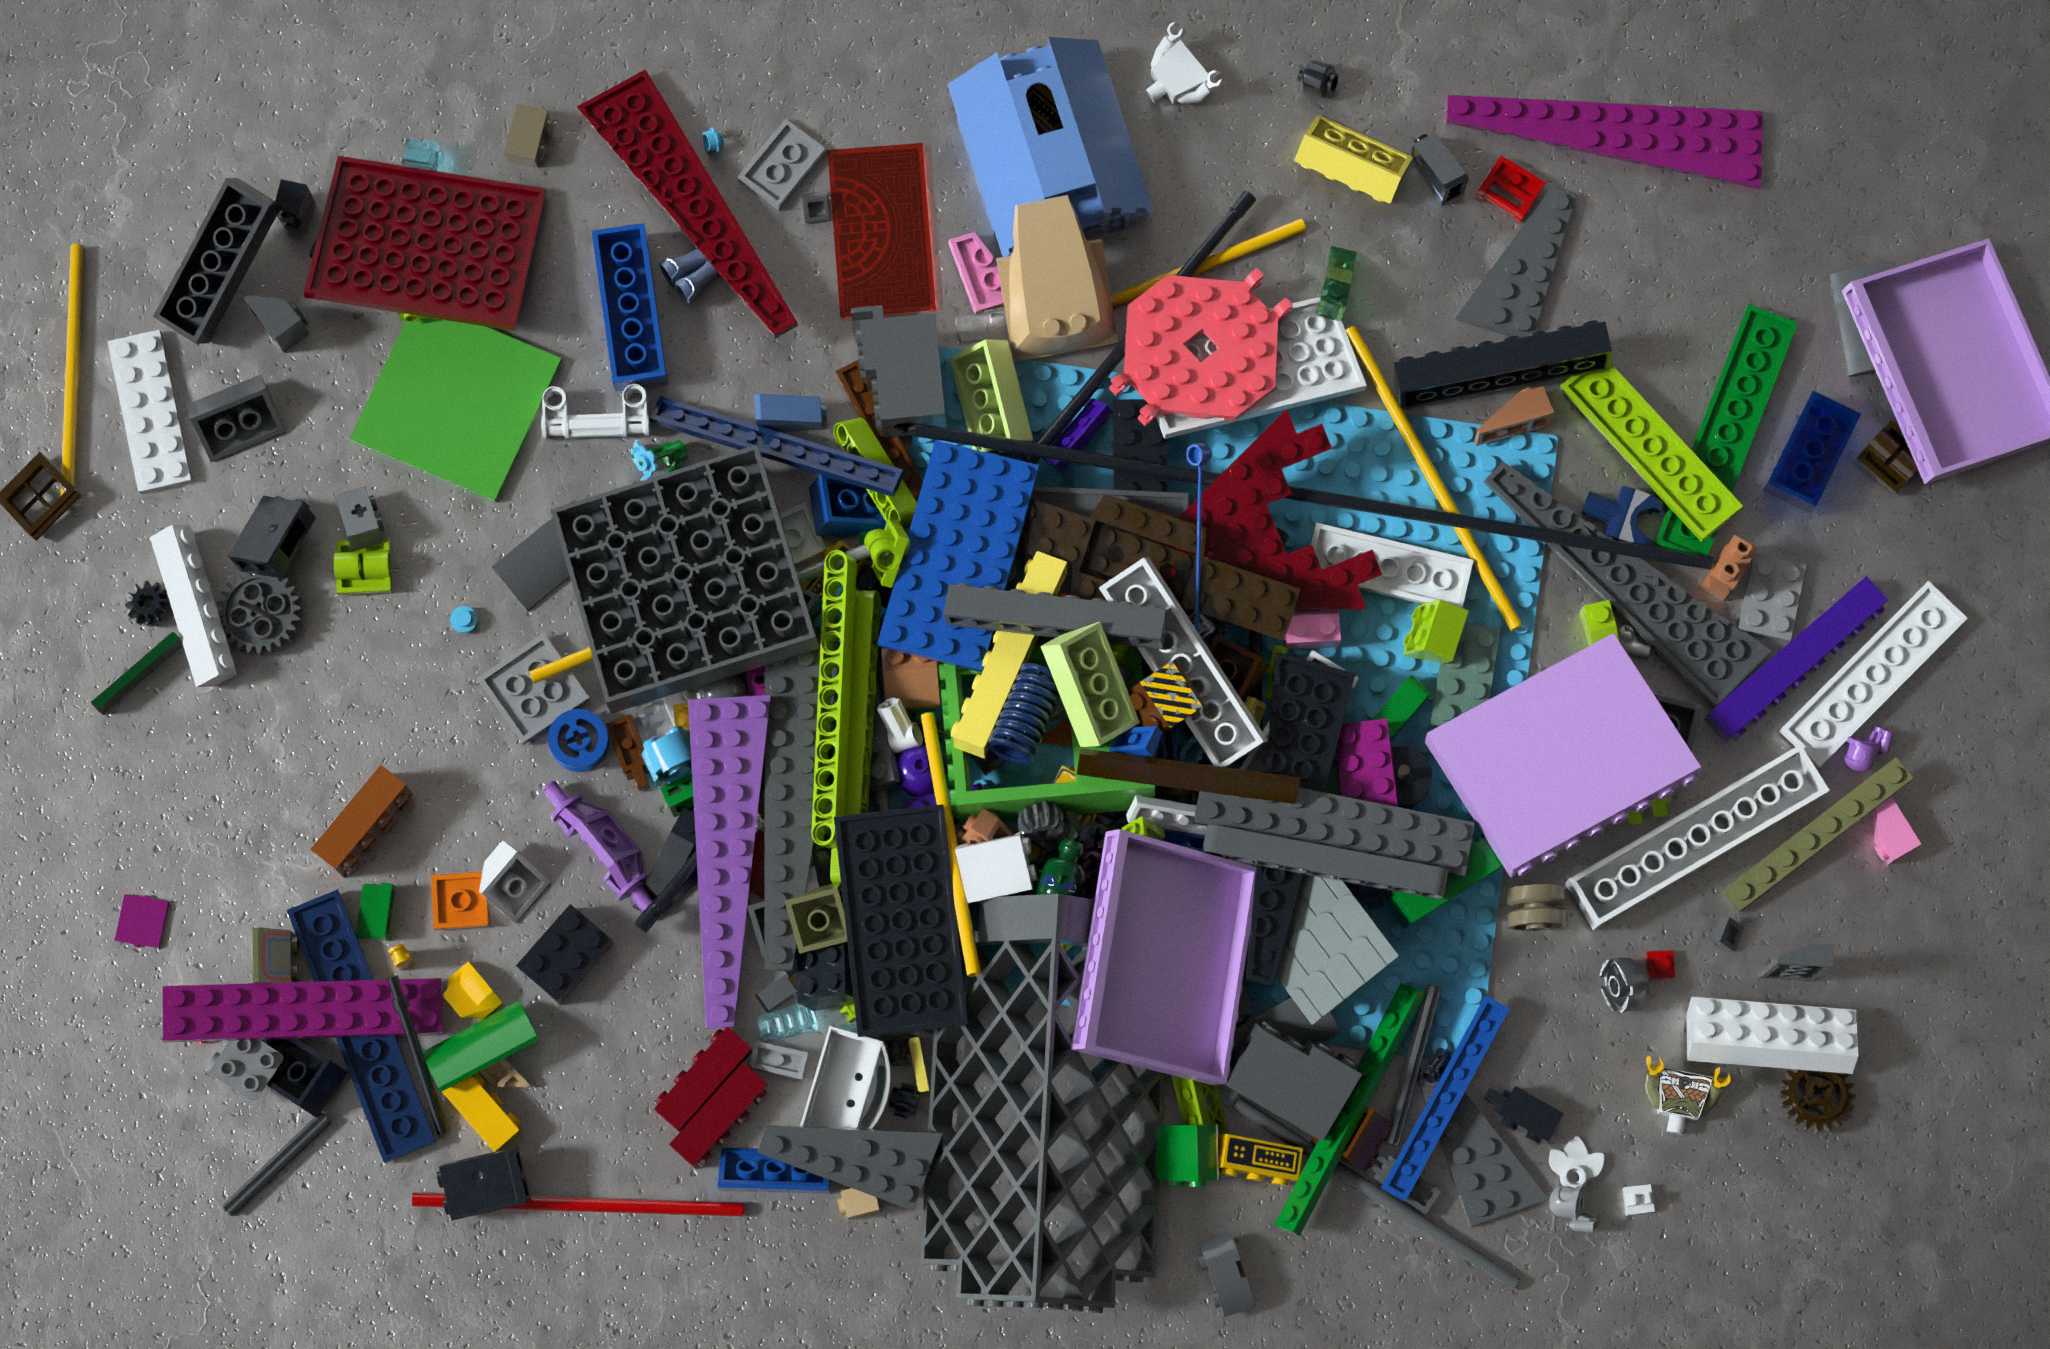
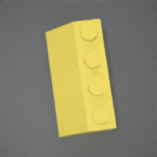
M1318 114L1305 133L1294 161L1300 163L1302 167L1308 170H1316L1324 174L1330 180H1338L1345 183L1352 190L1365 192L1379 202L1390 204L1403 181L1413 157Z

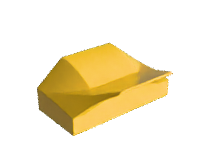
M469 961L447 979L448 987L443 996L461 1018L473 1017L483 1020L503 1005V1002Z

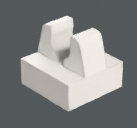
M1651 1184L1622 1188L1626 1216L1655 1212Z

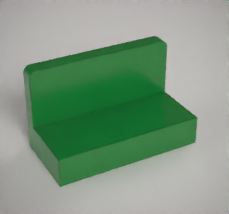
M381 882V885L363 884L356 928L357 938L389 940L396 887L392 883Z

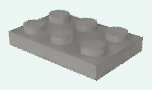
M1755 553L1750 563L1737 628L1748 634L1789 643L1792 638L1807 564Z

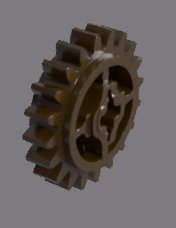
M1793 1069L1794 1072L1788 1070L1784 1075L1787 1080H1782L1780 1086L1786 1090L1780 1091L1778 1097L1786 1099L1780 1105V1108H1789L1785 1117H1796L1793 1126L1796 1127L1802 1122L1804 1123V1132H1807L1813 1126L1815 1134H1818L1822 1127L1829 1133L1832 1130V1124L1838 1129L1842 1125L1841 1120L1847 1121L1850 1115L1848 1112L1853 1111L1855 1108L1850 1101L1856 1098V1094L1848 1092L1854 1087V1083H1845L1849 1074L1839 1075L1835 1072ZM1811 1076L1821 1077L1827 1081L1821 1082L1815 1078L1811 1079ZM1798 1082L1803 1086V1099L1798 1101L1796 1094ZM1835 1090L1838 1097L1836 1110L1831 1106V1093ZM1825 1091L1821 1098L1817 1097L1809 1100L1813 1093L1816 1095ZM1807 1110H1815L1824 1115H1815Z

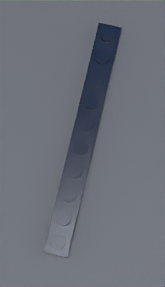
M662 396L659 397L649 417L652 424L741 450L758 445L760 453L764 458L892 497L895 496L904 477L903 469Z

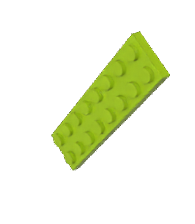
M1612 364L1609 370L1573 376L1560 385V389L1701 542L1706 540L1743 509V505Z

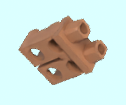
M1734 535L1731 541L1725 544L1700 588L1724 601L1729 592L1734 590L1758 548Z

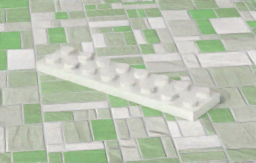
M1928 581L1779 732L1795 747L1801 744L1812 763L1819 769L1847 741L1848 736L1851 737L1962 625L1967 617Z

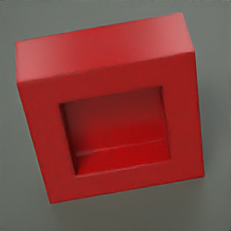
M1674 950L1645 952L1646 971L1649 973L1651 980L1675 978Z

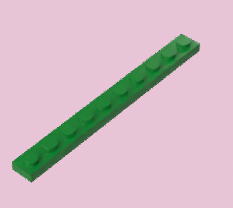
M1400 983L1356 1068L1362 1074L1324 1140H1318L1274 1224L1281 1230L1300 1236L1426 995L1420 989Z

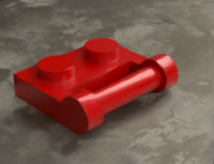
M1501 155L1475 196L1481 200L1485 198L1513 215L1514 220L1521 223L1546 182ZM1492 184L1523 202L1521 207L1490 190Z

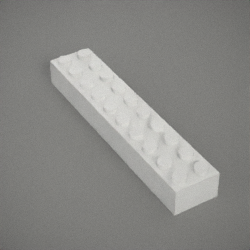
M1800 744L1571 877L1565 885L1594 931L1819 800L1830 790Z

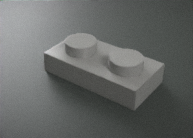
M755 1041L749 1068L803 1080L809 1053Z

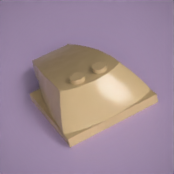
M1068 195L1015 205L1013 225L1014 251L1011 253V256L996 258L1013 361H1025L1118 343L1102 240L1088 241L1085 239L1079 219Z

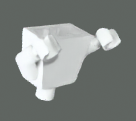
M1178 21L1169 24L1167 28L1168 34L1165 35L1156 48L1150 64L1152 68L1150 77L1154 84L1148 87L1145 93L1153 103L1164 95L1172 104L1199 103L1214 91V87H1223L1226 84L1225 79H1221L1216 83V76L1221 71H1211L1208 74L1181 40L1176 41V38L1182 37L1186 33V28H1182L1179 34L1175 32L1174 28Z

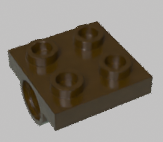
M1892 420L1854 460L1893 495H1896L1918 471L1900 427Z

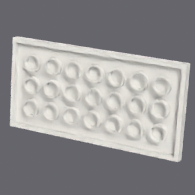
M1332 294L1292 303L1293 306L1289 309L1290 315L1278 322L1275 389L1235 422L1365 390L1367 385ZM1197 334L1184 344L1200 362L1218 349L1204 334ZM1174 413L1170 415L1159 414L1156 417L1164 439L1234 422L1224 421V418L1186 417L1185 414Z

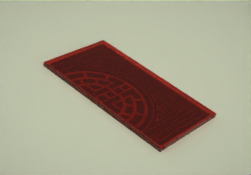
M913 143L827 150L840 318L852 317L851 308L883 305L884 314L936 310L923 144Z

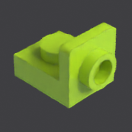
M1144 816L1122 827V830L1157 840L1165 838L1164 828Z

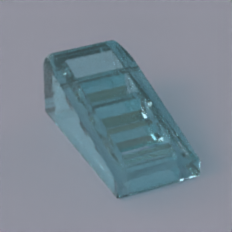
M801 1004L756 1017L761 1042L764 1043L818 1029L815 1011ZM800 1012L803 1013V1017H804V1021H805V1024H804V1025H803V1022H802V1018H801V1013H800ZM793 1014L796 1027L792 1028L789 1016ZM779 1017H782L784 1031H781ZM767 1020H772L774 1034L770 1035Z

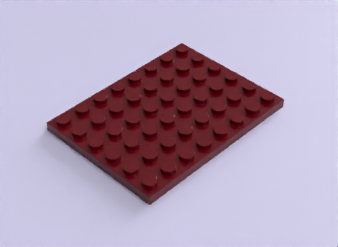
M338 156L304 296L305 298L516 331L545 203L546 189Z

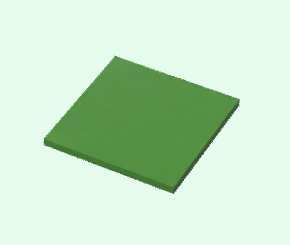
M433 318L420 319L416 322L405 321L351 434L350 441L496 502L540 410L543 393L551 386L562 363V358L486 326Z

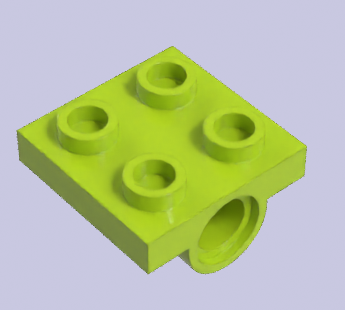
M888 518L884 530L874 529L866 535L864 545L873 561L872 569L881 585L892 588L894 580L900 572L899 566L902 557L907 555L909 551L910 540L899 520Z
M382 538L383 543L353 552H351L348 540L336 541L334 573L338 595L392 593L390 538Z

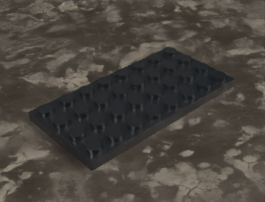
M944 804L834 817L858 1037L969 1025Z

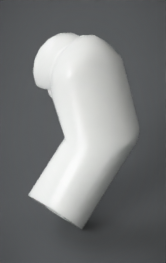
M1630 625L1621 626L1618 631V637L1626 653L1648 659L1652 646L1638 643L1634 629Z

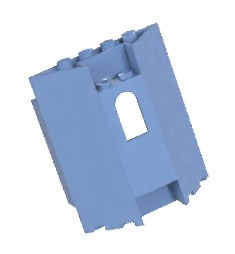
M1048 37V46L1042 48L1041 46H1034L1022 54L1010 53L1003 56L1000 60L998 52H996L947 84L956 110L957 124L993 236L997 238L1002 257L1011 256V253L1014 251L1013 225L1015 205L1068 195L1079 219L1083 234L1102 229L1104 236L1129 229V222L1131 220L1155 213L1098 40ZM1044 84L1050 88L1063 128L1038 135L1026 99V93L1029 88Z

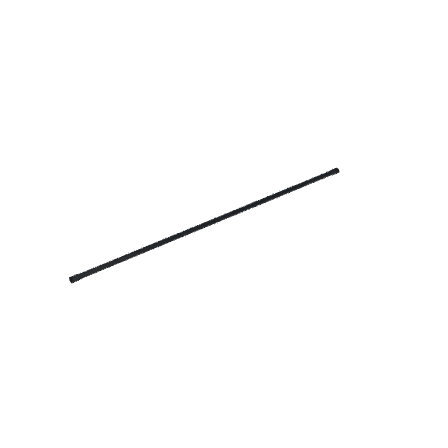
M1243 191L1230 207L1229 212L1175 276L1192 277L1237 221L1256 202V198L1250 192ZM1126 335L1036 443L1052 445L1125 357ZM1025 455L1021 461L1036 464L1041 457ZM765 768L762 770L760 790L765 787ZM696 851L634 922L643 932L647 933L662 915L663 910L697 871Z

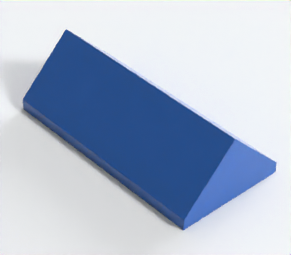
M756 1148L721 1149L717 1187L720 1191L830 1194L831 1180L757 1153L758 1149Z

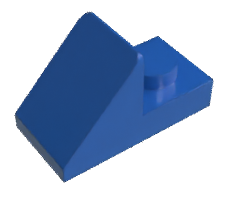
M1157 726L1132 727L1115 737L1109 752L1153 758L1158 749V742L1163 731Z

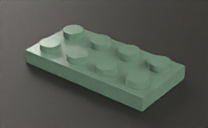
M1468 623L1464 624L1453 661L1439 664L1430 720L1431 727H1439L1490 699L1500 629Z

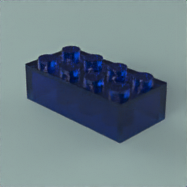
M1813 390L1807 398L1762 491L1811 514L1827 486L1861 413Z

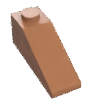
M1528 387L1517 393L1478 428L1474 441L1475 445L1479 446L1551 426L1554 410L1544 387Z

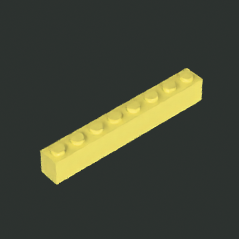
M1037 551L1033 560L1029 559L1024 569L1026 576L1023 583L1018 582L1015 589L1031 594L1047 592L1057 596L1067 575V562ZM1002 631L995 632L992 652L987 651L982 664L984 670L981 675H976L972 685L974 692L971 698L967 697L962 706L961 713H964L960 722L956 721L952 728L951 736L954 739V748L985 759L989 750L987 747L989 737L995 729L994 726L999 720L998 717L1003 711L1002 708L1007 702L1006 699L1011 693L1012 686L1016 684L1015 679L1020 672L1022 664L1028 663L1039 636Z

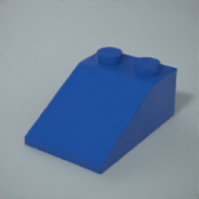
M819 475L809 487L816 536L845 537L857 535L859 532L885 529L887 522L866 488L823 475Z

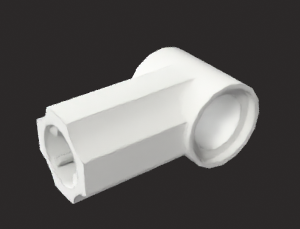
M899 698L887 699L878 706L877 711L888 731V742L894 753H900L922 745L923 737L921 730L916 723H911Z

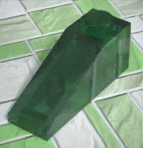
M1331 245L1315 315L1335 321L1342 320L1351 288L1357 252Z

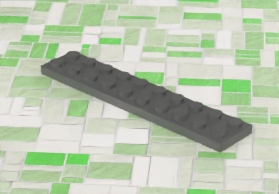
M1299 788L1295 804L1200 791L1193 824L1224 826L1447 869L1449 871L1448 875L1464 878L1475 822Z

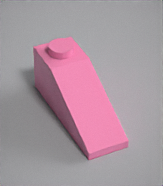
M1890 797L1871 812L1874 842L1877 845L1875 850L1883 861L1886 860L1890 864L1921 845V842L1893 797Z

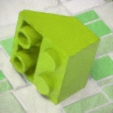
M1441 599L1420 604L1412 614L1413 625L1411 631L1407 633L1403 645L1405 650L1403 655L1440 664L1452 662L1468 610Z

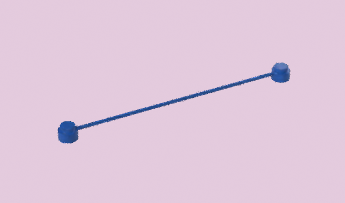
M1203 443L1190 445L1186 453L1188 462L1193 466H1198L1195 629L1198 633L1202 465L1207 464L1212 456L1211 449ZM1185 721L1182 722L1181 728L1183 733L1188 737H1193L1194 734Z

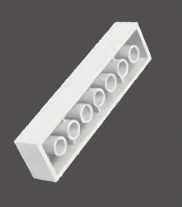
M1149 557L1142 558L1099 587L1106 600L1111 603L1128 601L1137 606L1155 604L1166 609L1168 620L1163 650L1137 648L1154 673L1171 661L1176 660L1206 704L1186 719L1185 722L1214 766L1227 768L1268 741Z

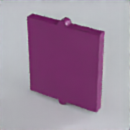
M124 894L114 941L134 944L136 948L146 946L159 949L169 902L151 899L148 895L139 897Z

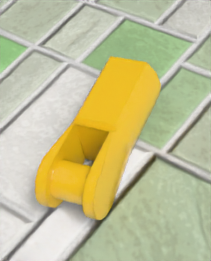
M403 944L396 945L388 950L395 967L399 970H408L414 965L415 962L411 953Z

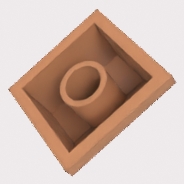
M881 648L885 701L893 697L899 698L905 710L940 707L937 661Z

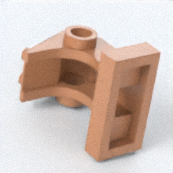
M982 809L977 816L972 814L963 824L965 832L963 833L960 830L956 835L960 838L958 845L966 843L972 845L994 840V835L997 839L1013 836L997 814Z

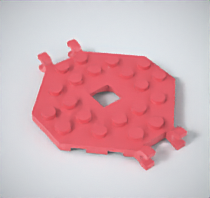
M1258 268L1253 270L1243 282L1167 275L1128 305L1124 372L1111 379L1113 384L1109 389L1117 396L1126 387L1131 385L1149 403L1140 409L1141 415L1138 416V420L1144 426L1149 424L1159 414L1170 415L1171 413L1185 414L1186 417L1202 419L1217 417L1224 418V421L1235 422L1274 391L1276 383L1278 322L1290 315L1289 309L1292 308L1293 304L1285 297L1270 311L1252 293L1253 290L1261 286L1262 282L1260 280L1264 277ZM1197 334L1206 335L1218 347L1214 353L1202 362L1184 345Z

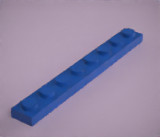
M1485 995L1380 1189L1404 1202L1407 1200L1510 1008Z

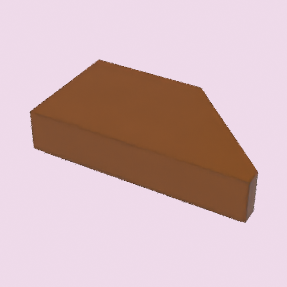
M1069 717L1044 734L1040 744L1073 748Z

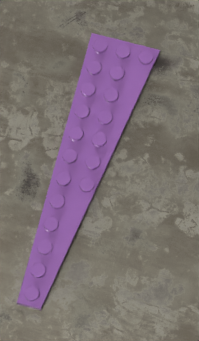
M771 695L688 699L706 1028L734 1027Z

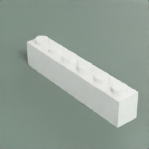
M171 525L153 535L150 539L196 687H215L237 675L191 525Z

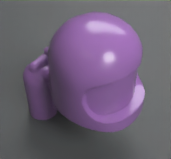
M1875 726L1869 739L1848 736L1847 742H1849V747L1844 757L1846 765L1858 772L1870 770L1876 761L1877 755L1884 756L1889 752L1894 732L1886 730V728L1881 726Z

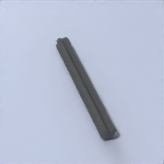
M320 1112L317 1118L314 1117L222 1205L223 1210L228 1215L234 1216L331 1124L330 1119L322 1112Z

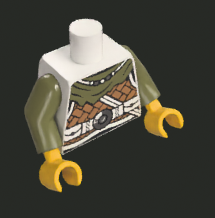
M1647 1056L1646 1063L1649 1070H1647L1645 1091L1651 1105L1657 1109V1114L1669 1117L1667 1132L1683 1135L1685 1120L1695 1122L1699 1117H1705L1716 1106L1724 1086H1727L1731 1080L1730 1071L1726 1078L1718 1076L1720 1068H1716L1714 1081L1712 1082L1713 1077L1664 1068L1661 1056H1659L1658 1064L1652 1065L1651 1056Z

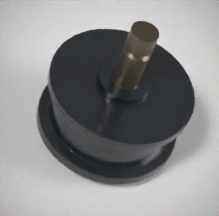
M1406 746L1393 747L1392 755L1398 804L1400 808L1411 809L1420 804L1426 797L1432 783V769L1426 757L1416 749Z

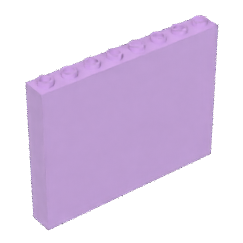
M1989 238L1852 281L1842 290L1924 484L2050 443V371L2043 363L2039 346L2033 340L2029 331V323L2022 315L2018 298L2012 292L2008 283V275L2002 269L1998 260L1997 250L1992 246Z
M1614 633L1427 733L1425 740L1429 750L1510 878L1517 874L1519 876L1526 875L1534 869L1533 865L1541 861L1547 863L1557 856V852L1565 848L1567 851L1575 848L1581 843V839L1587 836L1593 838L1604 831L1603 827L1611 823L1617 825L1623 822L1628 817L1627 814L1634 810L1637 812L1645 810L1651 805V801L1659 797L1660 800L1669 797L1674 793V789L1680 785H1683V787L1691 785L1698 779L1697 776L1701 769L1700 764Z
M1121 829L1107 831L1102 852L1071 1050L1210 1085L1227 1084V1078L1231 1071V1052L1235 1045V1026L1239 1018V1000L1243 992V974L1247 965L1246 954L1250 936L1256 867Z

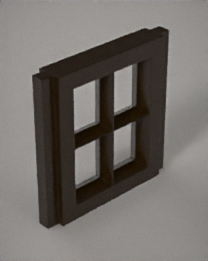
M39 452L0 491V504L37 541L82 495L50 460ZM44 469L52 479L38 493L30 482ZM56 482L65 492L50 506L42 495ZM26 487L35 497L20 511L12 500ZM38 500L47 510L32 524L24 514Z

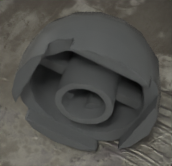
M1629 957L1606 960L1602 964L1600 977H1604L1606 987L1601 986V992L1611 1010H1619V1013L1632 1011L1647 1000L1651 986V977L1638 961Z

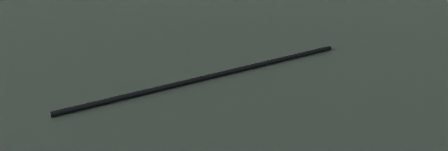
M916 423L914 436L1198 484V470L920 423ZM1202 471V485L1210 486L1221 474ZM1289 486L1292 494L1284 497L1285 499L1711 570L1713 564V557L1295 486Z

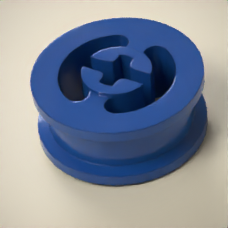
M572 709L562 713L554 720L549 729L548 744L554 759L560 766L573 772H585L594 769L605 759L609 749V736L605 724L596 714L584 709ZM579 724L589 725L598 733V743L592 752H588L592 746L589 733L586 728L578 726ZM565 729H569L566 733V741L570 751L575 755H579L576 758L566 755L560 749L559 741ZM580 735L583 744L578 746L575 742V737Z

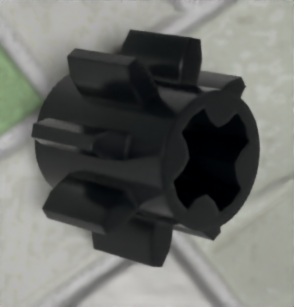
M902 1083L901 1088L893 1087L888 1107L895 1109L894 1115L907 1118L908 1112L916 1113L920 1094L914 1092L915 1086Z

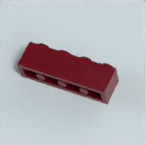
M726 1027L724 1031L721 1029L717 1030L709 1040L712 1044L706 1051L701 1049L691 1060L693 1063L692 1067L687 1072L682 1070L673 1080L675 1086L669 1092L663 1091L654 1102L657 1105L654 1108L655 1112L679 1133L752 1053L753 1049L729 1027Z
M743 1062L671 1141L669 1146L694 1169L698 1165L704 1167L712 1158L713 1154L710 1152L716 1145L723 1146L732 1134L729 1131L734 1125H742L749 1117L750 1113L748 1110L754 1103L759 1105L769 1094L766 1091L769 1088L768 1084Z

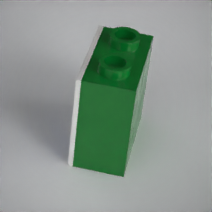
M1218 1124L1156 1125L1157 1181H1169V1186H1185V1181H1189L1190 1187L1206 1186V1181L1219 1180Z

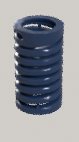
M1024 663L1015 679L1016 684L1012 686L1011 693L1006 699L1007 702L1002 708L1003 711L998 717L999 720L994 726L995 729L989 737L987 747L1007 761L1020 765H1031L1039 749L1037 743H1040L1043 739L1042 734L1047 730L1046 725L1051 721L1050 716L1055 712L1060 694L1050 669L1037 664ZM1041 674H1044V675L1050 677V678L1052 679V681H1050V680H1048L1047 678H1044V677H1042V676H1040V675H1041Z

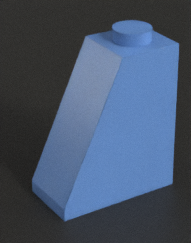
M754 394L756 423L758 426L777 432L823 429L822 421H827L826 405H821L820 397Z

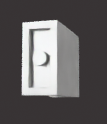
M1018 832L1013 836L969 845L966 843L958 845L955 849L968 903L1031 890L1034 887V881L1038 880L1035 865H1030L1028 854H1031L1030 842L1028 838H1023L1022 832Z

